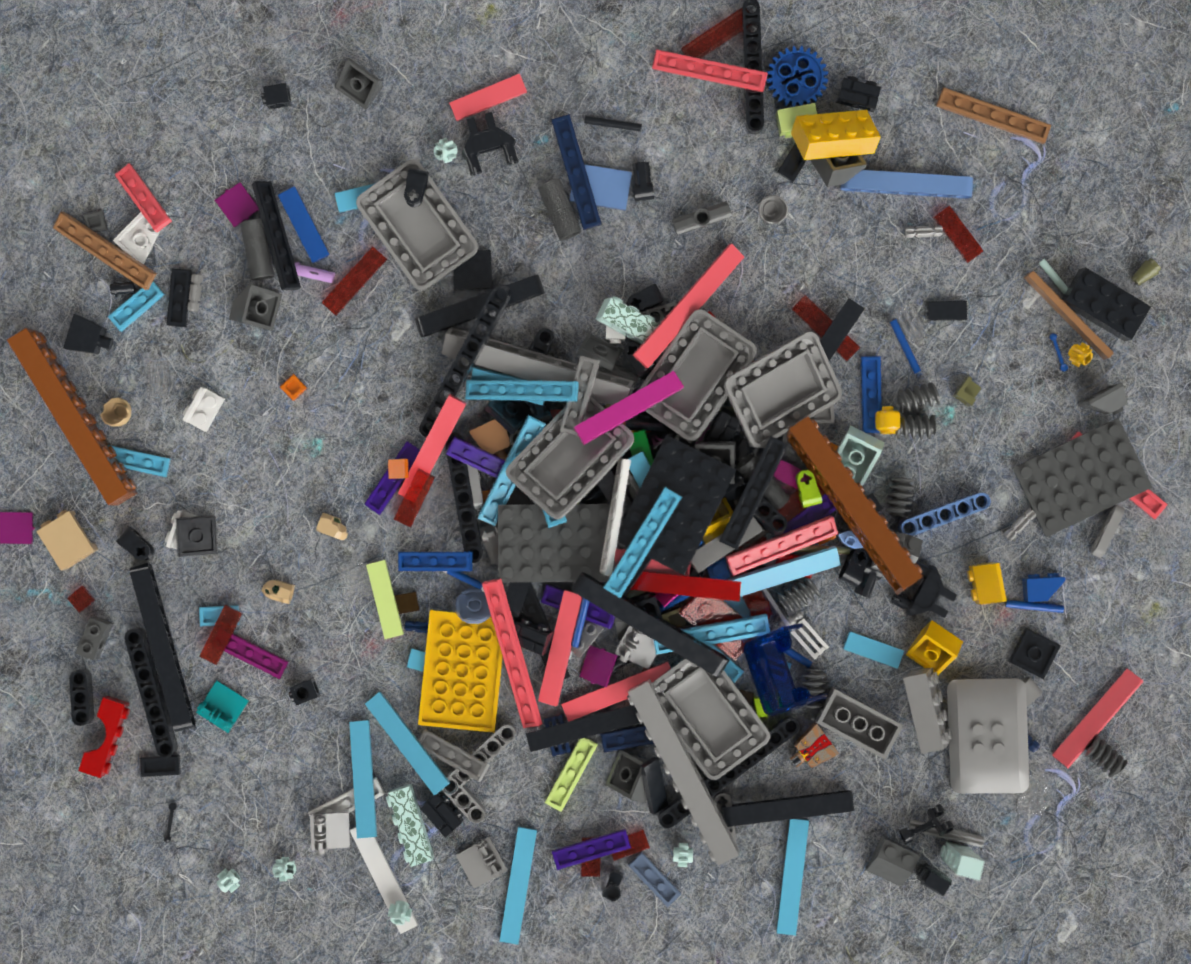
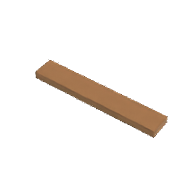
M945 87L942 88L936 107L1042 144L1046 142L1051 125Z
M60 212L53 229L144 290H149L157 274L156 272L66 212Z
M1034 271L1024 277L1103 360L1110 358L1114 354Z

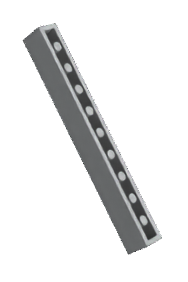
M451 327L446 332L442 354L455 360L469 332ZM490 338L475 365L483 366L484 369L500 371L502 374L513 375L528 381H573L578 366L575 363ZM475 341L470 342L471 348L477 350V343ZM462 357L461 360L469 364V361L466 358ZM597 371L591 397L598 403H607L612 406L631 395L634 381Z
M648 679L629 689L627 699L631 706L636 707L638 711L636 716L639 722L644 723L647 728L645 733L650 741L653 740L656 746L654 750L658 758L662 757L665 763L663 765L667 775L671 774L674 780L672 785L675 791L681 793L683 797L681 802L686 810L689 809L692 816H690V819L695 827L698 826L701 832L699 836L703 844L707 843L710 849L708 851L710 858L713 862L716 861L719 866L739 856L740 850L651 680Z

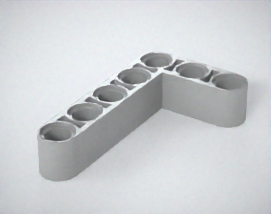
M504 723L475 749L471 755L481 754L484 757V762H490L515 738V726L511 723ZM510 728L513 735L505 737L502 734V730ZM490 741L497 742L498 749H489L488 743ZM455 768L446 777L448 780L454 781L456 787L449 789L446 786L442 790L472 823H480L485 817L486 809L465 786L472 777L461 775L460 771ZM462 794L467 795L469 802L461 803L459 796ZM472 810H481L482 816L474 817Z

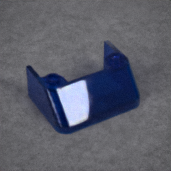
M802 623L781 627L747 642L744 646V654L763 711L768 716L782 714L827 698V694L811 697L809 690L805 687L795 688L783 652L789 650L792 646L790 632L802 628Z

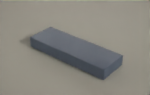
M642 851L628 864L667 907L681 895V892Z

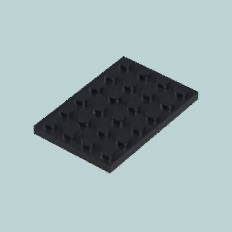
M666 435L619 529L617 542L629 547L658 497L666 487L682 498L646 556L685 575L737 469Z

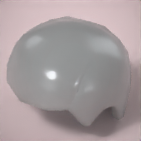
M777 195L766 196L761 200L758 207L759 216L769 224L781 223L787 217L789 211L787 202Z

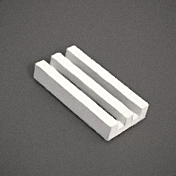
M804 618L789 630L814 660L829 648ZM802 624H804L805 627L812 633V635L819 641V643L822 645L821 648H819L817 644L810 638V636L803 630V628L801 627ZM796 629H798L802 633V635L809 641V643L817 650L815 654L798 636V634L795 632Z

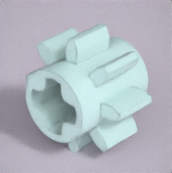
M443 138L438 143H435L434 155L439 161L443 160L444 163H448L456 158L458 149L452 140L448 141L447 138Z
M679 843V847L673 848V862H678V867H687V863L693 862V848H688V843Z
M289 857L276 859V863L272 867L274 877H279L280 882L293 879V875L296 872L295 861H289Z
M225 868L217 875L219 880L216 883L225 893L228 890L232 893L240 886L238 882L241 878L234 869L228 871Z
M396 901L395 905L390 904L388 917H391L390 921L392 923L404 925L405 921H410L412 909H409L407 902Z

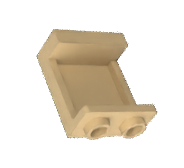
M64 510L56 515L57 519L52 522L51 520L44 522L40 525L41 529L36 531L60 570L69 569L99 550L96 544L91 543L76 520L74 516L76 513L74 511Z

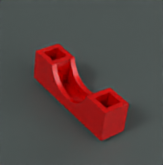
M111 696L102 698L97 717L105 725L106 737L98 749L84 752L78 771L98 778L109 773L112 763H110L111 757L115 755L118 745H116L117 739L122 736L124 730L122 726L123 721L128 718L130 713L128 708L129 702Z

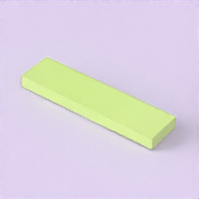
M386 560L367 564L366 567L384 639L404 635Z
M587 737L578 739L545 801L547 805L562 812L598 743Z

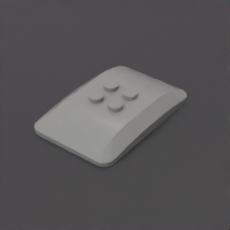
M411 159L357 197L356 205L413 286L418 290H426L473 257L478 251V244L430 176L428 177L422 204L419 207L412 208L406 203L404 192L409 168L426 171L419 161ZM413 194L412 197L409 196L411 201L417 198L416 194Z
M704 310L694 311L640 387L642 389L674 371L684 388L645 411L686 440H697L728 398L724 388L726 379L753 362L757 355L756 346Z
M806 332L774 349L729 376L724 383L725 391L749 443L757 448L766 445L770 436L778 438L807 416L811 418L838 402L842 396L841 387L820 340L814 332Z
M591 396L584 421L605 410ZM565 406L508 465L506 476L550 517L560 519L582 500L632 446L634 435L624 424L616 426L583 445L578 436L559 431L566 409Z
M684 659L652 682L687 751L709 779L717 780L769 742V730L724 670L720 677H716L689 660Z
M1019 678L954 679L950 681L947 686L948 728H950L952 740H949L950 783L953 791L961 794L1025 792L1029 787L1025 683Z

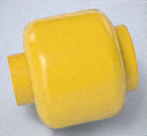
M893 406L882 407V410L877 411L875 414L876 430L880 431V434H896V431L900 428V412L894 410Z

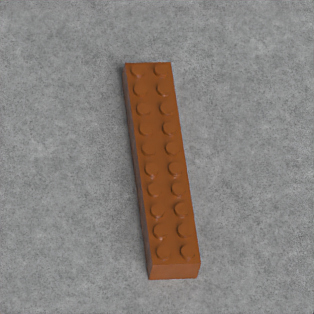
M25 328L7 339L13 352L107 505L118 506L138 494L135 490L137 488L135 482L126 475L127 470L122 462L119 463L115 457L117 456L116 451L112 446H107L108 444L105 441L107 439L106 435L95 425L97 423L95 417L87 412L85 408L87 404L82 397H78L76 394V386L72 381H68L65 376L67 374L65 368L57 363L55 352L47 347V339L43 333Z
M807 416L789 428L787 432L788 442L807 469L814 474L819 486L897 595L923 577L921 575V568L917 563L911 561L909 551L905 547H901L897 534L893 530L890 531L886 526L888 524L883 515H879L876 512L874 502L870 498H866L863 487L860 483L854 481L851 470L847 466L844 467L841 463L842 458L839 453L831 449L829 439L825 435H821L814 419L811 420Z

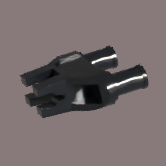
M492 112L485 114L489 129L479 132L474 117L467 119L471 134L463 149L462 158L467 161L470 176L476 175L474 167L477 174L482 173L478 161L480 154L500 148L504 151L507 165H512L511 156L514 164L519 162L514 148L516 140L505 131L496 127Z
M917 560L916 563L922 570L923 581L915 596L909 600L900 594L897 595L895 592L893 597L900 601L892 598L890 603L904 609L908 616L931 611L945 618L949 611L935 603L940 595L950 601H954L957 594L944 588L939 572L934 565L927 566Z

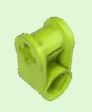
M808 470L799 471L795 479L802 507L806 508L821 504L822 498L814 474ZM804 473L805 476L810 477V479L807 480V484L805 482H801L800 479L803 478Z

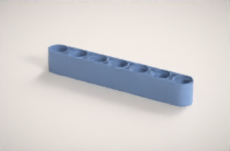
M861 170L845 184H841L840 190L966 199L972 198L973 177Z

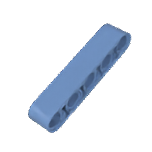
M975 493L900 521L898 531L906 533L904 525L909 522L913 528L910 533L906 534L911 536L985 510L990 506L991 499L986 493ZM979 496L984 499V504L981 507L976 503V499ZM960 503H964L966 505V511L964 513H960L958 510V505ZM943 509L948 512V517L945 520L940 517V512ZM924 516H928L930 518V524L928 526H924L922 524V518Z

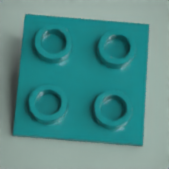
M216 680L204 701L199 704L196 713L229 733L249 700Z

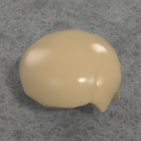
M119 397L111 398L103 405L104 409L100 414L105 424L117 427L123 426L129 421L132 409L128 401Z

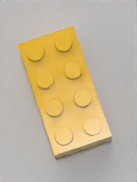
M867 110L796 116L791 135L804 160L874 154L881 137Z

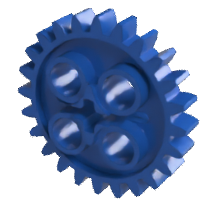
M794 45L791 52L786 47L784 50L785 54L779 51V59L773 57L772 61L774 64H769L768 66L772 71H767L768 76L771 78L767 79L766 83L772 84L768 91H775L772 97L779 96L778 103L784 100V107L788 103H791V107H795L796 104L798 106L803 105V103L810 104V100L816 103V96L821 98L823 95L821 91H825L827 88L823 84H827L829 81L827 78H824L829 72L823 71L827 64H820L823 58L817 59V52L810 54V48L806 52L803 51V46L796 50ZM804 61L807 64V68H800L798 62ZM786 68L789 70L790 75L783 76L780 70ZM807 71H813V73L805 74ZM795 74L801 76L800 81L797 78L793 79ZM812 79L815 85L808 86L805 80ZM791 80V81H789L788 83H786V84H784V85L781 83V82H783V81ZM794 86L797 92L792 94L788 92L787 87Z

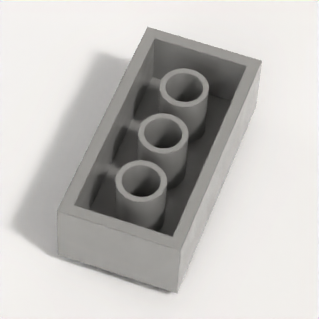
M933 667L910 671L903 677L921 754L944 750L950 743L949 740H952L950 728H947L946 725L948 717L946 710L942 708L941 704L943 702L941 690L938 691L937 683L939 682L937 672L933 671Z
M834 687L830 689L823 707L820 708L814 720L817 724L885 760L904 726Z

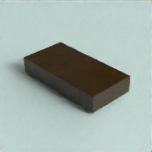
M417 591L395 595L399 614L420 610Z

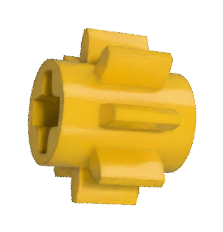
M1083 342L1080 345L1074 344L1068 352L1069 360L1072 361L1071 364L1080 367L1081 364L1088 365L1093 357L1090 346Z

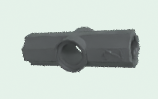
M727 201L672 219L678 236L731 218L732 215ZM704 214L707 217V221L701 223L697 220V216Z

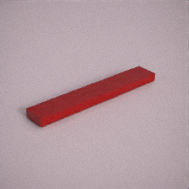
M643 572L631 590L740 602L742 582Z

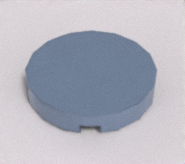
M466 589L456 598L455 611L462 621L469 624H479L490 618L491 614L486 596L481 589Z

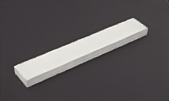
M620 458L617 462L599 571L600 574L605 576H611L631 462L628 459Z
M356 827L350 829V833L388 910L390 904L395 905L396 901L407 902L376 837L357 839ZM412 912L409 922L405 921L404 925L396 926L400 934L418 926V922Z

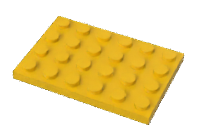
M430 610L418 725L495 733L503 656L491 616L483 623L469 624L462 621L456 612Z

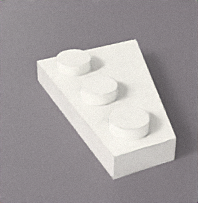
M140 212L113 241L124 252L144 264L159 232L154 231Z

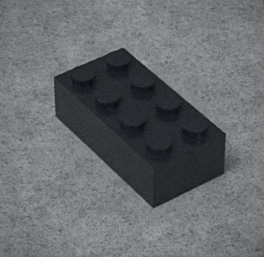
M1086 267L1078 270L1068 290L1062 297V300L1074 312L1124 342L1133 339L1151 308L1148 304Z

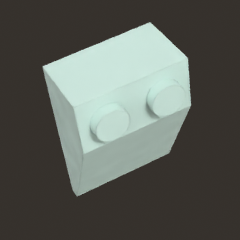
M850 425L837 452L842 458L841 463L844 467L847 466L853 473L852 478L854 481L860 483L863 487L883 450L885 442Z

